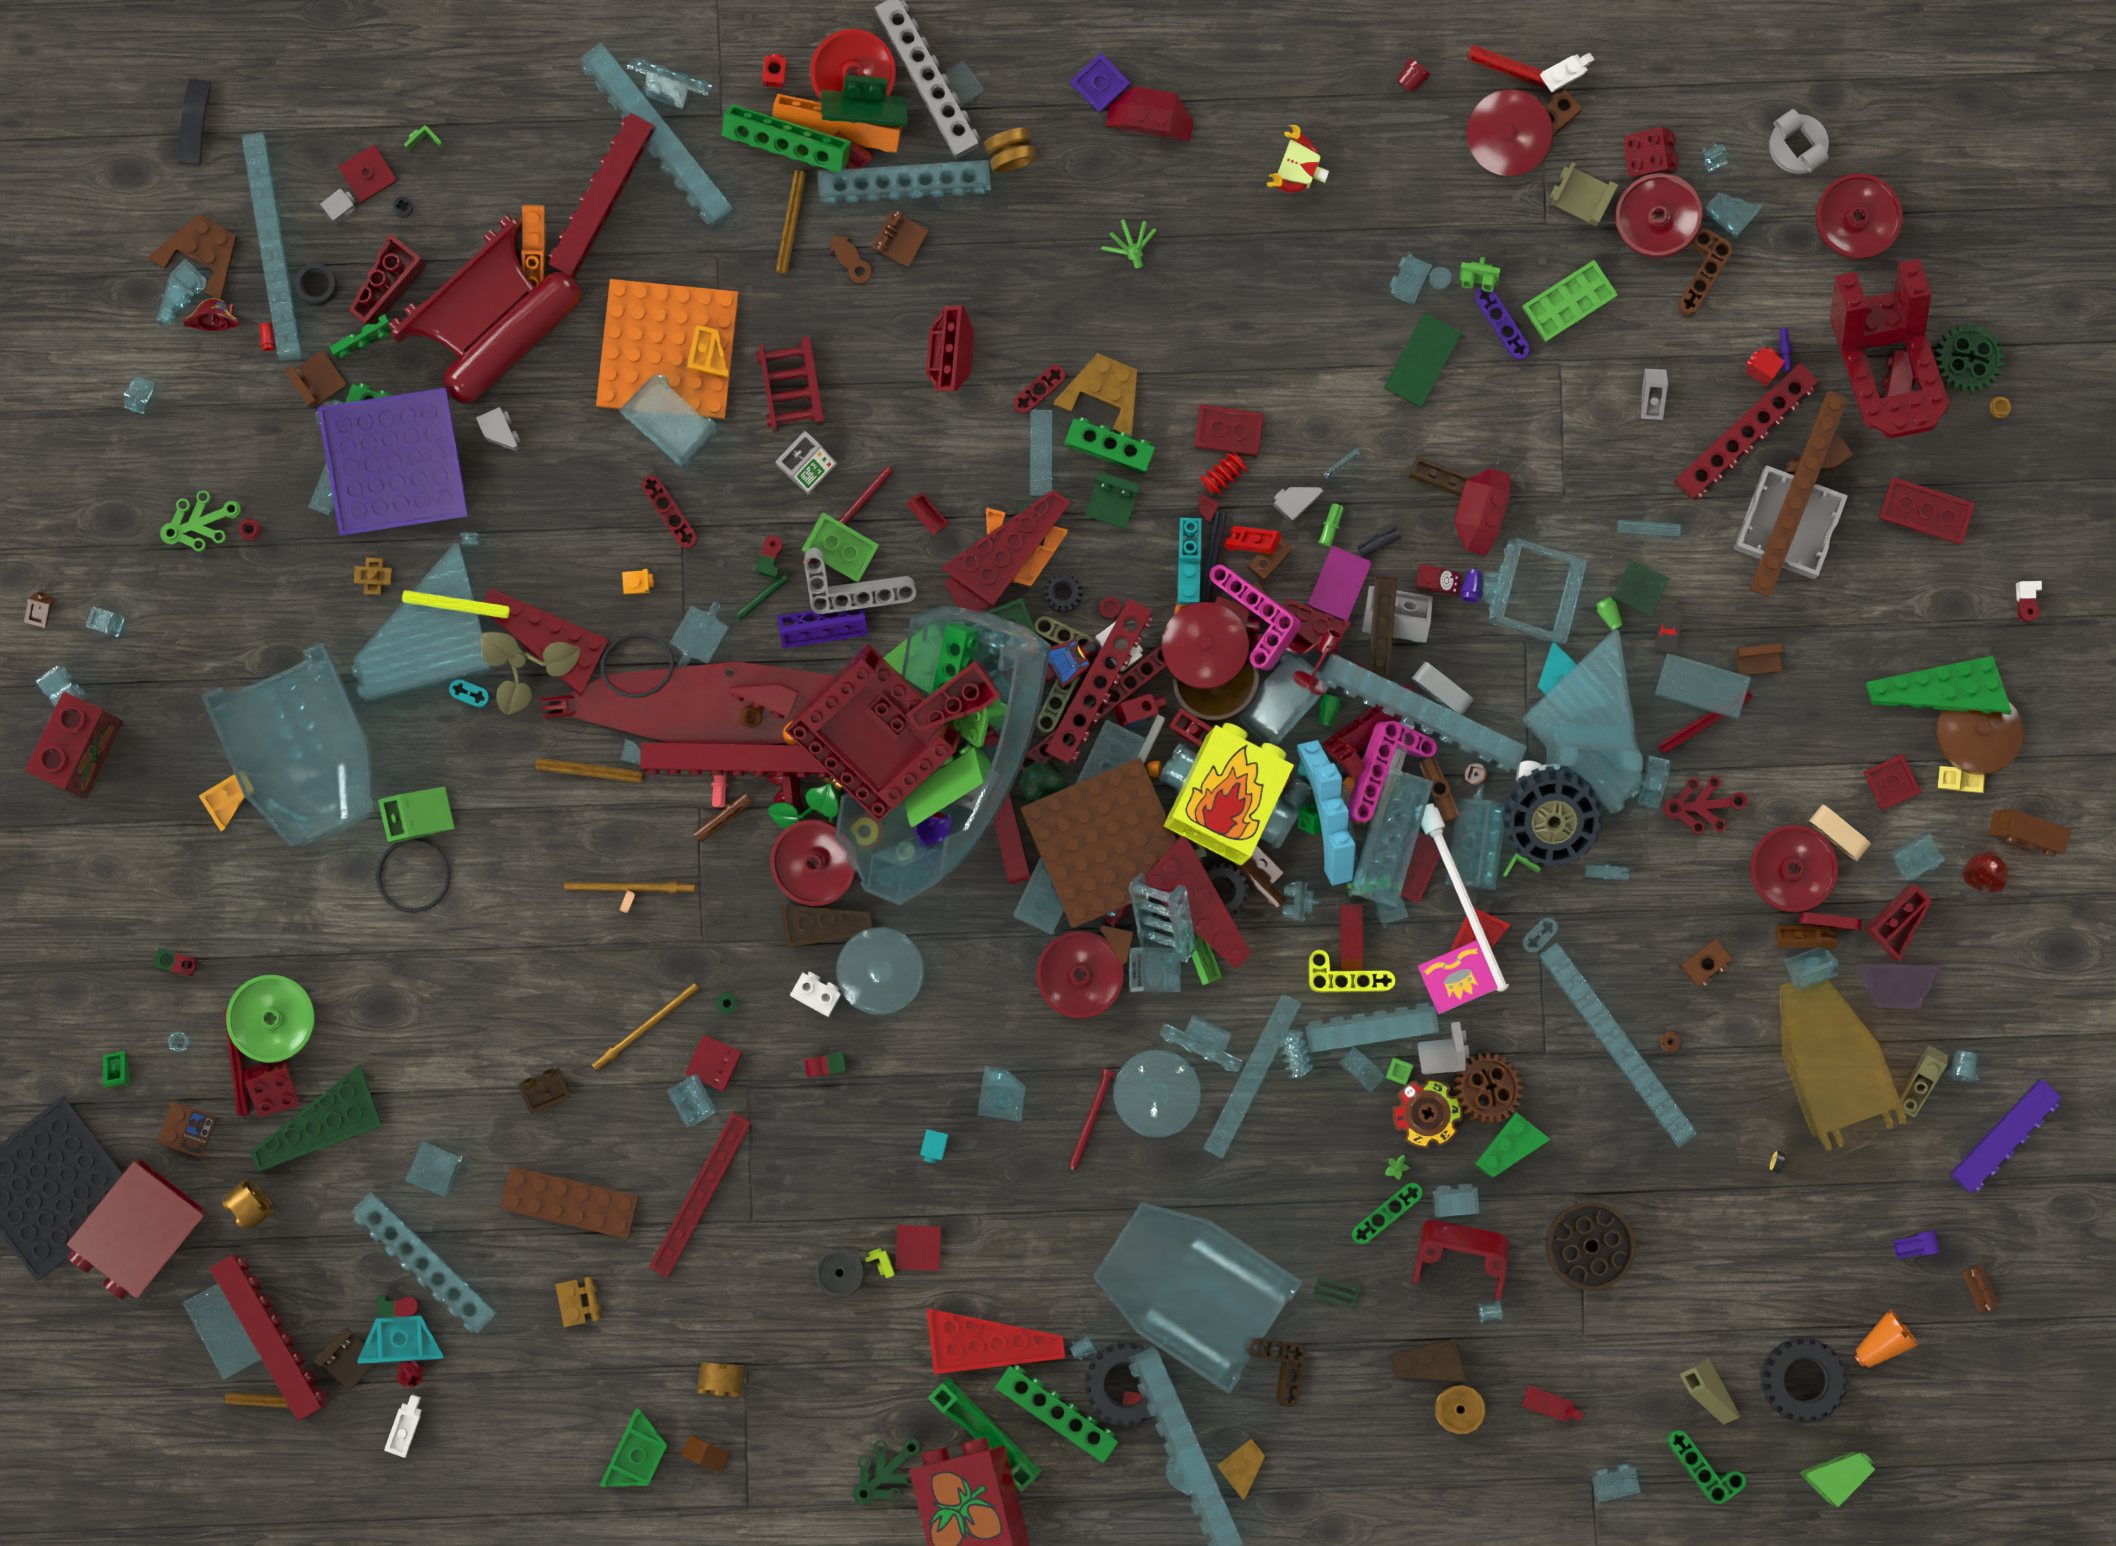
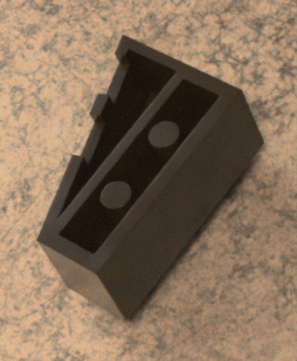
M1453 1338L1389 1355L1395 1377L1466 1382L1456 1341Z

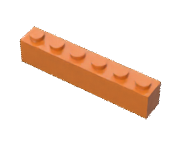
M777 94L773 105L772 117L829 135H834L839 131L856 144L865 148L871 147L881 149L884 152H897L902 126L894 127L890 125L822 120L820 102Z

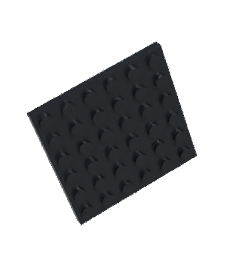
M65 1096L59 1098L0 1144V1234L36 1281L41 1280L68 1259L72 1249L66 1244L123 1174Z

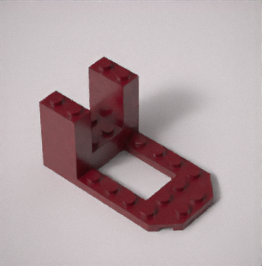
M1920 259L1898 264L1895 291L1892 293L1865 298L1857 272L1837 275L1834 280L1830 322L1863 424L1871 429L1875 428L1883 432V435L1890 439L1934 430L1942 415L1949 408V400L1926 335L1932 293ZM1904 341L1920 390L1880 398L1864 349Z

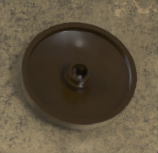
M1249 650L1246 663L1240 673L1232 681L1221 687L1197 689L1183 684L1173 676L1175 695L1184 710L1199 720L1212 723L1229 721L1244 713L1254 702L1260 686L1259 669L1252 665Z

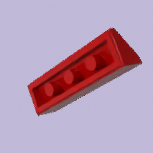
M1472 45L1467 57L1468 60L1547 89L1548 86L1540 76L1543 72L1542 70Z

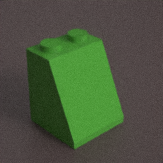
M1850 1452L1802 1470L1799 1474L1830 1505L1839 1507L1875 1469L1871 1466L1873 1461L1866 1454Z

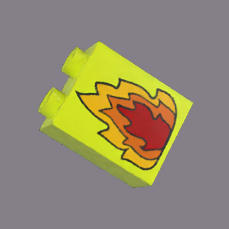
M1225 723L1222 728L1216 725L1206 735L1166 819L1164 827L1242 865L1252 856L1294 765L1284 760L1286 753L1281 748L1269 743H1263L1260 748L1246 741L1248 734L1242 728Z

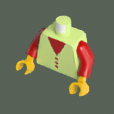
M1289 125L1293 129V133L1285 132V136L1293 138V140L1290 139L1278 173L1269 175V177L1274 179V182L1267 183V186L1277 187L1287 193H1294L1310 188L1313 179L1325 183L1329 171L1318 167L1321 157L1318 155V150L1300 132V128L1297 125Z

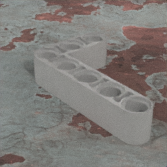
M811 548L804 555L810 604L815 613L824 614L912 601L916 596L915 582L908 576L828 587L822 551L817 548ZM812 558H817L820 560L816 564H812L809 562V560ZM815 578H820L823 580L819 584H815L812 582V580ZM908 586L911 588V590L908 592L901 591V588ZM883 589L890 591L887 595L879 593ZM866 592L868 593V596L865 598H861L858 596V594ZM840 595L847 597L843 601H839L836 598ZM818 598H823L826 600L822 604H818L815 602V600Z

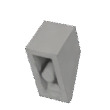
M1645 369L1642 385L1641 419L1663 420L1668 388L1666 370Z
M1289 487L1286 491L1282 489L1274 497L1276 501L1273 506L1292 524L1322 495L1323 490L1318 487Z

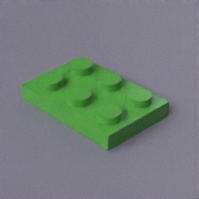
M822 513L801 551L806 553L811 548L820 549L824 555L825 565L858 583L879 545L829 515Z

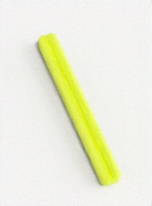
M405 590L402 596L404 603L508 618L510 612L508 606Z

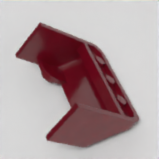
M1434 1219L1426 1221L1421 1229L1411 1282L1418 1283L1422 1262H1437L1442 1255L1443 1248L1486 1256L1484 1264L1486 1272L1491 1276L1497 1277L1493 1299L1500 1300L1507 1268L1508 1239L1506 1236L1493 1231Z

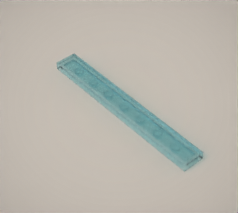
M1284 994L1281 995L1203 1148L1205 1151L1223 1159L1302 1003Z

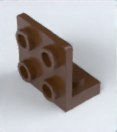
M320 351L295 369L291 365L284 369L311 409H314L347 386L324 351Z

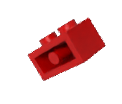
M1763 347L1760 352L1755 350L1745 364L1748 366L1745 373L1767 387L1785 361L1778 357L1779 354L1772 348L1768 347L1766 349Z

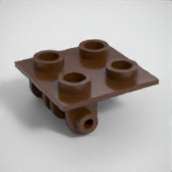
M891 210L871 248L909 267L929 230L903 217L904 215L901 212Z

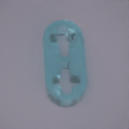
M1549 917L1542 919L1523 938V948L1529 953H1535L1540 950L1556 934L1558 930L1557 922ZM1544 922L1546 924L1552 923V933L1549 931L1544 935L1540 933L1544 929L1542 925ZM1538 935L1540 939L1536 942L1537 948H1529L1527 946L1529 944L1527 939H1534Z

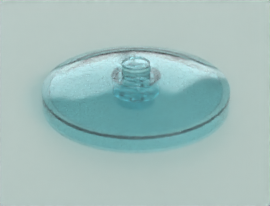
M875 927L857 933L844 945L838 957L836 975L842 994L854 1007L866 1013L884 1015L901 1010L915 998L922 985L924 967L918 948L906 935L891 928Z
M1149 1050L1135 1055L1124 1064L1115 1080L1113 1098L1120 1118L1133 1131L1148 1137H1166L1181 1131L1194 1118L1200 1104L1201 1089L1194 1069L1186 1060L1169 1051Z

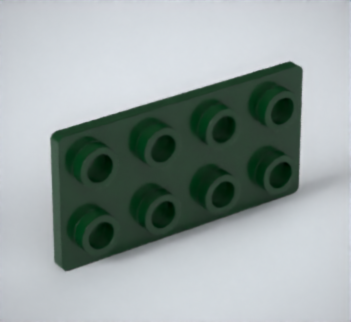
M845 75L842 92L821 90L822 120L906 127L908 123L906 98L886 96L887 78Z

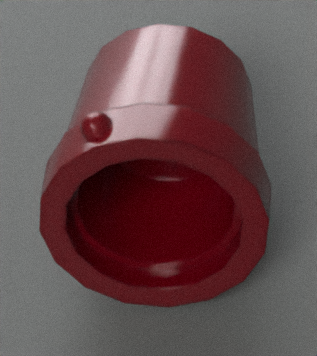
M1409 58L1396 81L1413 94L1425 80H1428L1431 74L1418 62Z

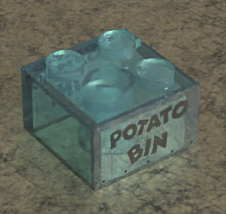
M1130 948V992L1165 994L1181 992V949Z

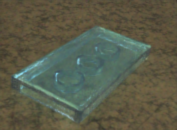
M1667 653L1655 695L1739 720L1751 677Z
M218 1283L182 1302L223 1380L262 1360Z

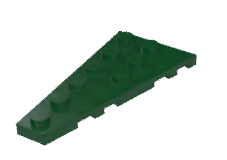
M359 1064L328 1091H325L300 1111L293 1119L289 1120L274 1134L250 1151L257 1172L382 1127L361 1065Z

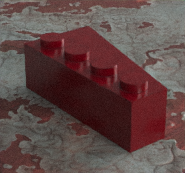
M390 233L386 238L387 241L383 249H380L377 255L378 258L373 268L367 274L368 278L364 286H361L349 309L351 314L364 326L367 324H377L380 321L379 317L387 313L427 266L417 254Z

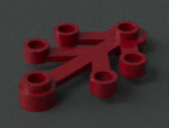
M1711 776L1693 802L1684 803L1691 792L1699 788V781L1695 778H1690L1685 784L1686 787L1677 798H1670L1664 803L1663 812L1669 819H1681L1691 827V831L1694 834L1698 835L1704 832V823L1695 821L1686 813L1687 811H1695L1712 824L1716 832H1722L1726 828V822L1723 819H1718L1707 809L1732 807L1735 810H1742L1748 804V797L1742 792H1736L1731 798L1706 800L1713 790L1721 785V780L1718 776ZM1716 779L1718 782L1717 786H1712L1710 780ZM1694 781L1696 783V788L1691 789L1689 787V782ZM1735 798H1740L1742 804L1736 805L1734 802ZM1670 806H1677V812H1671ZM1716 822H1722L1723 828L1717 829ZM1695 824L1701 825L1702 829L1700 832L1695 831Z

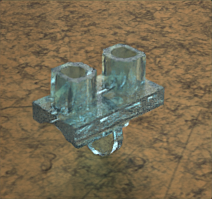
M1296 881L1295 884L1285 885L1284 896L1294 897V905L1283 906L1284 917L1291 918L1297 922H1304L1305 913H1312V905H1319V900H1313V891H1307L1306 897L1307 883Z

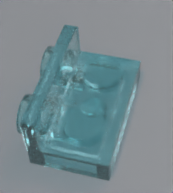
M1410 252L1407 257L1403 256L1398 266L1401 271L1398 277L1393 276L1389 285L1392 288L1390 295L1414 305L1432 265L1413 257V254Z
M1630 1463L1617 1466L1618 1470L1609 1472L1608 1468L1595 1471L1596 1475L1591 1476L1597 1502L1641 1493L1636 1467H1630Z

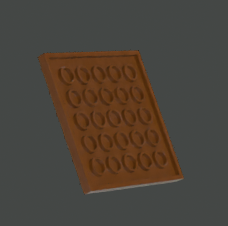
M1141 757L1020 808L1072 929L1152 895L1139 881L1176 842L1173 831L1164 827L1167 817Z

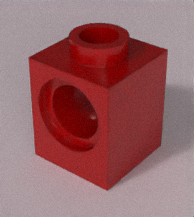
M770 54V56H765L762 76L763 86L785 87L787 59L783 58V55ZM773 66L781 68L777 74H772L769 70Z

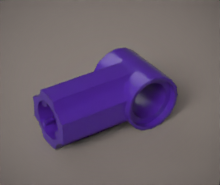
M1936 1231L1923 1232L1913 1237L1894 1240V1250L1897 1259L1920 1254L1924 1256L1939 1253L1940 1249Z

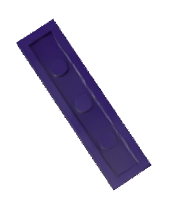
M864 608L818 614L811 610L778 616L783 649L868 635ZM860 611V614L849 615L850 612ZM829 615H837L836 618H827ZM810 618L816 619L814 622H806ZM785 622H794L793 625L783 626Z

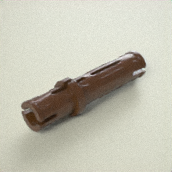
M744 792L732 803H727L723 810L693 833L702 843L731 819H736L738 814L753 804V802Z

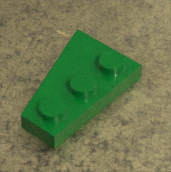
M384 314L379 317V323L367 324L362 327L363 329L359 335L356 333L350 334L330 346L335 358H346L352 354L351 351L357 348H367L372 344V341L378 338L382 340L389 337L392 331L388 326L390 321Z

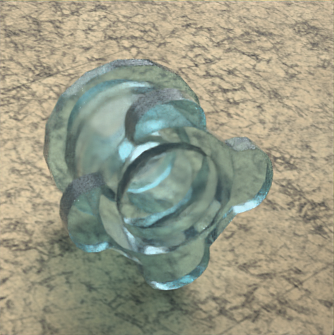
M1085 1334L1084 1338L1075 1343L1072 1341L1073 1346L1070 1347V1350L1075 1359L1080 1358L1083 1361L1082 1358L1092 1353L1094 1355L1097 1354L1088 1334Z

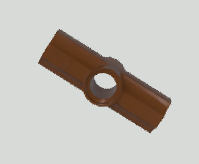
M1430 757L1419 762L1418 766L1429 789V795L1438 808L1443 822H1450L1460 817L1461 815L1450 792L1449 784L1444 778L1436 757ZM1442 785L1445 788V793L1438 795L1434 792L1433 787Z

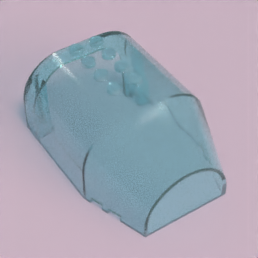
M323 642L303 650L304 656L307 657L303 662L256 684L235 691H227L219 687L201 695L243 795L291 848L307 846L335 836L365 821L373 814L371 745L329 648Z
M1144 1202L1140 1203L1093 1275V1278L1135 1332L1228 1394L1231 1393L1242 1376L1240 1374L1251 1357L1246 1351L1247 1341L1252 1337H1264L1288 1300L1291 1301L1302 1284L1301 1280L1212 1221Z

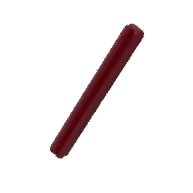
M1744 690L1659 743L1658 748L1660 752L1666 754L1746 704L1753 698L1748 690Z
M227 1009L224 1010L225 1025H226ZM226 1025L237 1115L247 1116L250 1112L242 1052L232 1042Z

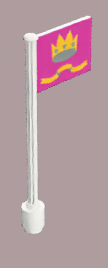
M1432 803L1417 810L1419 813L1418 819L1425 835L1430 834L1431 837H1434L1477 938L1472 943L1418 966L1437 1013L1441 1014L1496 989L1497 991H1504L1508 988L1509 984H1506L1443 838L1442 829L1446 826L1438 808H1435Z

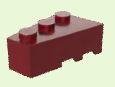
M1909 884L1864 930L1892 960L1901 962L1904 956L1903 953L1908 943L1911 942L1912 936L1917 926L1920 925L1932 900L1918 885Z

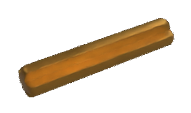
M227 1392L225 1395L226 1404L289 1407L283 1395Z

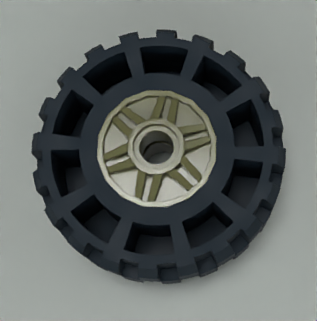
M1546 766V770L1539 771L1537 768L1532 770V774L1529 776H1521L1518 779L1519 783L1517 786H1511L1509 789L1510 795L1505 797L1503 803L1502 820L1510 844L1521 857H1527L1529 862L1536 865L1538 862H1541L1544 867H1552V864H1558L1560 867L1565 866L1568 861L1576 862L1579 860V856L1582 853L1587 854L1592 849L1591 843L1597 842L1599 838L1598 830L1602 829L1603 823L1601 819L1602 808L1592 786L1579 773H1571L1568 768L1564 767L1556 770L1554 766Z

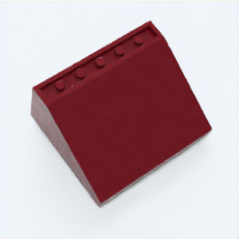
M869 643L852 658L785 730L878 822L887 816L956 751L962 735L949 722L918 732L905 714L920 704L925 698Z

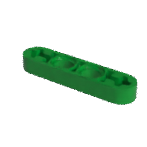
M1408 1183L1354 1227L1351 1233L1353 1241L1358 1244H1366L1419 1201L1422 1196L1421 1187L1416 1183ZM1408 1187L1411 1189L1416 1188L1418 1190L1416 1192L1417 1197L1415 1199L1414 1197H1409L1406 1200L1409 1204L1406 1206L1398 1195L1402 1193L1404 1197L1408 1194ZM1393 1200L1401 1203V1210L1398 1213H1393L1389 1209V1204ZM1376 1214L1382 1215L1385 1219L1381 1227H1376L1372 1223V1218ZM1368 1221L1370 1227L1376 1232L1372 1234L1371 1230H1369L1365 1234V1240L1362 1238L1358 1240L1356 1238L1358 1235L1357 1230L1360 1229L1362 1231L1368 1226L1364 1225V1223Z

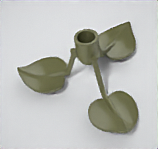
M483 632L480 634L481 653L486 663L492 666H499L508 659L512 665L515 681L502 682L496 694L497 704L506 715L522 710L531 700V689L526 683H519L517 667H522L527 658L541 666H546L549 675L561 676L568 673L575 666L580 654V649L577 646L565 642H555L544 650V661H541L529 655L528 652L524 653L516 640L508 634L501 632Z

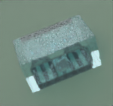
M1472 1183L1458 1184L1459 1189H1450V1185L1437 1186V1191H1432L1434 1217L1480 1214L1477 1187L1472 1188Z

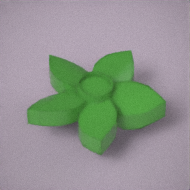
M1400 1156L1397 1161L1393 1158L1389 1159L1390 1166L1386 1169L1385 1174L1387 1176H1394L1399 1180L1402 1176L1401 1171L1410 1169L1406 1164H1403L1405 1156Z

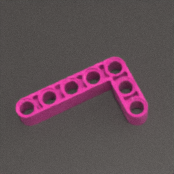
M1223 565L1214 566L1210 572L1211 580L1271 624L1251 653L1250 661L1253 666L1262 670L1272 669L1299 631L1300 620L1232 569ZM1225 571L1226 576H1225V578L1221 581V580H1220V575H1221L1222 572ZM1241 583V590L1236 592L1237 585ZM1258 595V601L1253 604V597ZM1274 607V613L1269 617V609ZM1290 619L1291 624L1285 629V622ZM1275 637H1278V643H1277V645H1276V646H1273V645H1272L1273 639H1274ZM1263 655H1266V660H1265V662H1264L1263 664H1261V663H1260L1261 657H1262Z
M1395 721L1377 723L1363 759L1365 770L1357 776L1347 805L1349 811L1348 819L1353 822H1361L1372 818L1396 749L1416 758L1431 757L1437 749L1435 741ZM1387 727H1388V729H1389V734H1388V735H1387V733H1386V728H1387ZM1380 747H1381V749H1382V754H1381V755H1380V753H1379V748H1380ZM1373 767H1374V769H1375V774H1374V775H1373V773H1372ZM1366 787L1368 789V795L1365 794ZM1359 808L1361 809V815H1360V816H1359V814H1358V809H1359Z

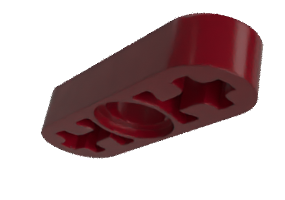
M1053 365L1043 372L1015 397V410L1020 414H1027L1064 382V369L1061 366ZM1052 371H1054L1055 373L1059 371L1060 380H1057L1056 378L1053 379L1050 382V385H1052V387L1049 388L1048 383L1042 379L1046 377V380L1048 381L1052 377ZM1035 385H1044L1046 388L1043 395H1036L1033 391ZM1029 391L1031 396L1034 399H1036V401L1033 402V400L1030 399L1027 403L1028 408H1019V400L1022 399L1023 401H1025L1027 398H1029V395L1026 394Z
M1808 912L1799 913V924L1861 931L1862 919Z

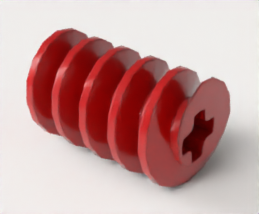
M1232 451L1234 456L1230 453L1226 454L1227 461L1224 459L1219 460L1220 466L1217 464L1213 465L1214 472L1207 470V477L1204 475L1199 477L1212 495H1214V492L1221 495V486L1228 489L1227 481L1234 484V475L1241 478L1240 470L1248 472L1245 463L1234 451Z

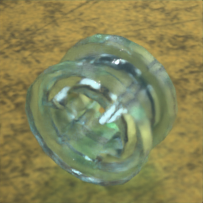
M479 533L460 534V537L463 539L460 545H480V542L477 541V538L480 537Z
M174 1032L168 1039V1045L173 1051L182 1052L188 1048L189 1038L184 1033ZM177 1036L184 1039V1043H181L183 1046L180 1048L173 1044V1040L176 1041L174 1038Z

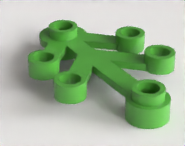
M199 491L196 496L198 501L189 521L180 525L185 512L190 510L191 505L188 500L179 499L176 503L177 511L172 522L165 524L161 529V538L167 544L172 545L181 542L193 547L197 552H202L206 548L205 541L201 538L193 539L184 533L194 531L213 539L217 544H222L226 541V534L221 530L215 531L204 525L224 517L230 519L238 518L242 512L241 506L235 501H228L222 509L201 517L206 504L211 500V496L207 491ZM202 494H207L205 501L200 500ZM182 502L187 503V507L185 509L180 508V504ZM230 506H235L233 513L228 512ZM174 530V536L168 537V531ZM221 533L223 538L217 541L216 535ZM202 542L203 546L197 549L195 547L196 543Z

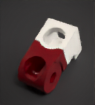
M2022 581L2016 583L2017 615L2022 622H2032L2039 616L2040 610L2036 605V592L2042 590V581Z

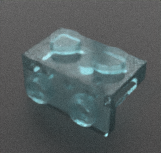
M1928 832L1890 853L1899 874L1907 881L1919 878L1925 871L1935 869L1940 863L1945 861L1944 856L1939 853L1932 835Z
M697 1074L690 1076L667 1090L671 1101L674 1103L687 1128L704 1121L717 1112Z

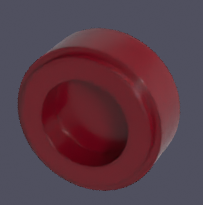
M1114 597L1104 598L1099 605L1100 614L1106 619L1116 618L1121 611L1120 602Z

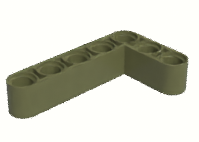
M1040 617L1035 623L1037 635L1055 645L1064 643L1058 638L1059 633L1063 631L1069 633L1070 639L1068 641L1076 639L1078 643L1080 641H1087L1088 643L1091 641L1093 643V640L1088 635L1049 617ZM1043 622L1051 626V629L1046 633L1041 632L1038 628ZM1080 676L1071 683V687L1068 690L1061 689L1056 679L1037 719V728L1042 734H1050L1055 730ZM1059 699L1062 702V706L1056 710L1051 708V700ZM1044 718H1049L1052 720L1053 725L1049 729H1044L1041 727L1040 722Z

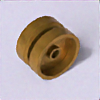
M1028 128L1007 130L988 138L984 142L987 154L993 156L990 159V165L994 173L1017 170L1037 160L1035 147L1028 145L1032 140Z
M1452 1385L1444 1389L1438 1395L1434 1405L1435 1416L1439 1424L1446 1430L1456 1434H1468L1476 1430L1482 1423L1485 1415V1404L1481 1395L1474 1389L1464 1385ZM1459 1405H1462V1409H1464L1462 1414H1458L1456 1411Z

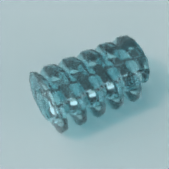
M1287 1030L1275 1036L1276 1038H1283L1278 1043V1046H1285V1049L1280 1051V1053L1288 1055L1283 1059V1062H1290V1065L1285 1070L1293 1072L1287 1076L1288 1078L1302 1076L1313 1069V1064L1308 1063L1311 1057L1306 1055L1308 1048L1304 1046L1306 1040L1301 1038L1303 1036L1302 1030Z

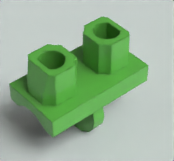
M1484 257L1480 258V263L1462 262L1460 272L1462 287L1471 289L1475 282L1482 284V290L1492 292L1494 287L1498 286L1500 268L1484 264Z

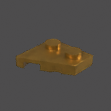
M1250 1439L1219 1463L1217 1467L1244 1500L1265 1456L1253 1440Z

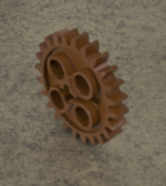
M1489 1053L1484 1054L1483 1057L1481 1054L1475 1056V1059L1471 1057L1468 1059V1063L1465 1062L1466 1071L1456 1072L1460 1077L1455 1078L1453 1081L1459 1085L1454 1087L1453 1090L1459 1091V1094L1454 1098L1461 1099L1462 1102L1458 1107H1466L1464 1114L1472 1113L1471 1120L1478 1116L1479 1123L1484 1122L1485 1119L1487 1124L1493 1123V1119L1496 1123H1499L1501 1118L1506 1120L1509 1118L1508 1114L1512 1115L1515 1113L1513 1107L1517 1108L1520 1106V1103L1516 1100L1523 1098L1518 1091L1524 1089V1087L1519 1086L1517 1083L1522 1078L1515 1077L1518 1070L1512 1071L1513 1063L1506 1065L1505 1057L1498 1060V1054H1494L1492 1057H1490ZM1492 1070L1497 1072L1498 1080L1492 1077ZM1472 1076L1478 1079V1086L1473 1084ZM1499 1091L1504 1094V1096H1505V1100H1504V1101H1502V1100L1499 1099V1097H1498V1092H1499ZM1479 1097H1482L1484 1099V1107L1479 1104Z

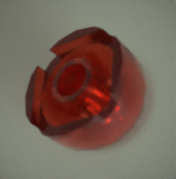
M1980 853L1968 860L1963 872V879L1969 886L1982 891V887L1990 889L1989 892L1995 893L2005 888L2008 870L2005 862L1995 853Z

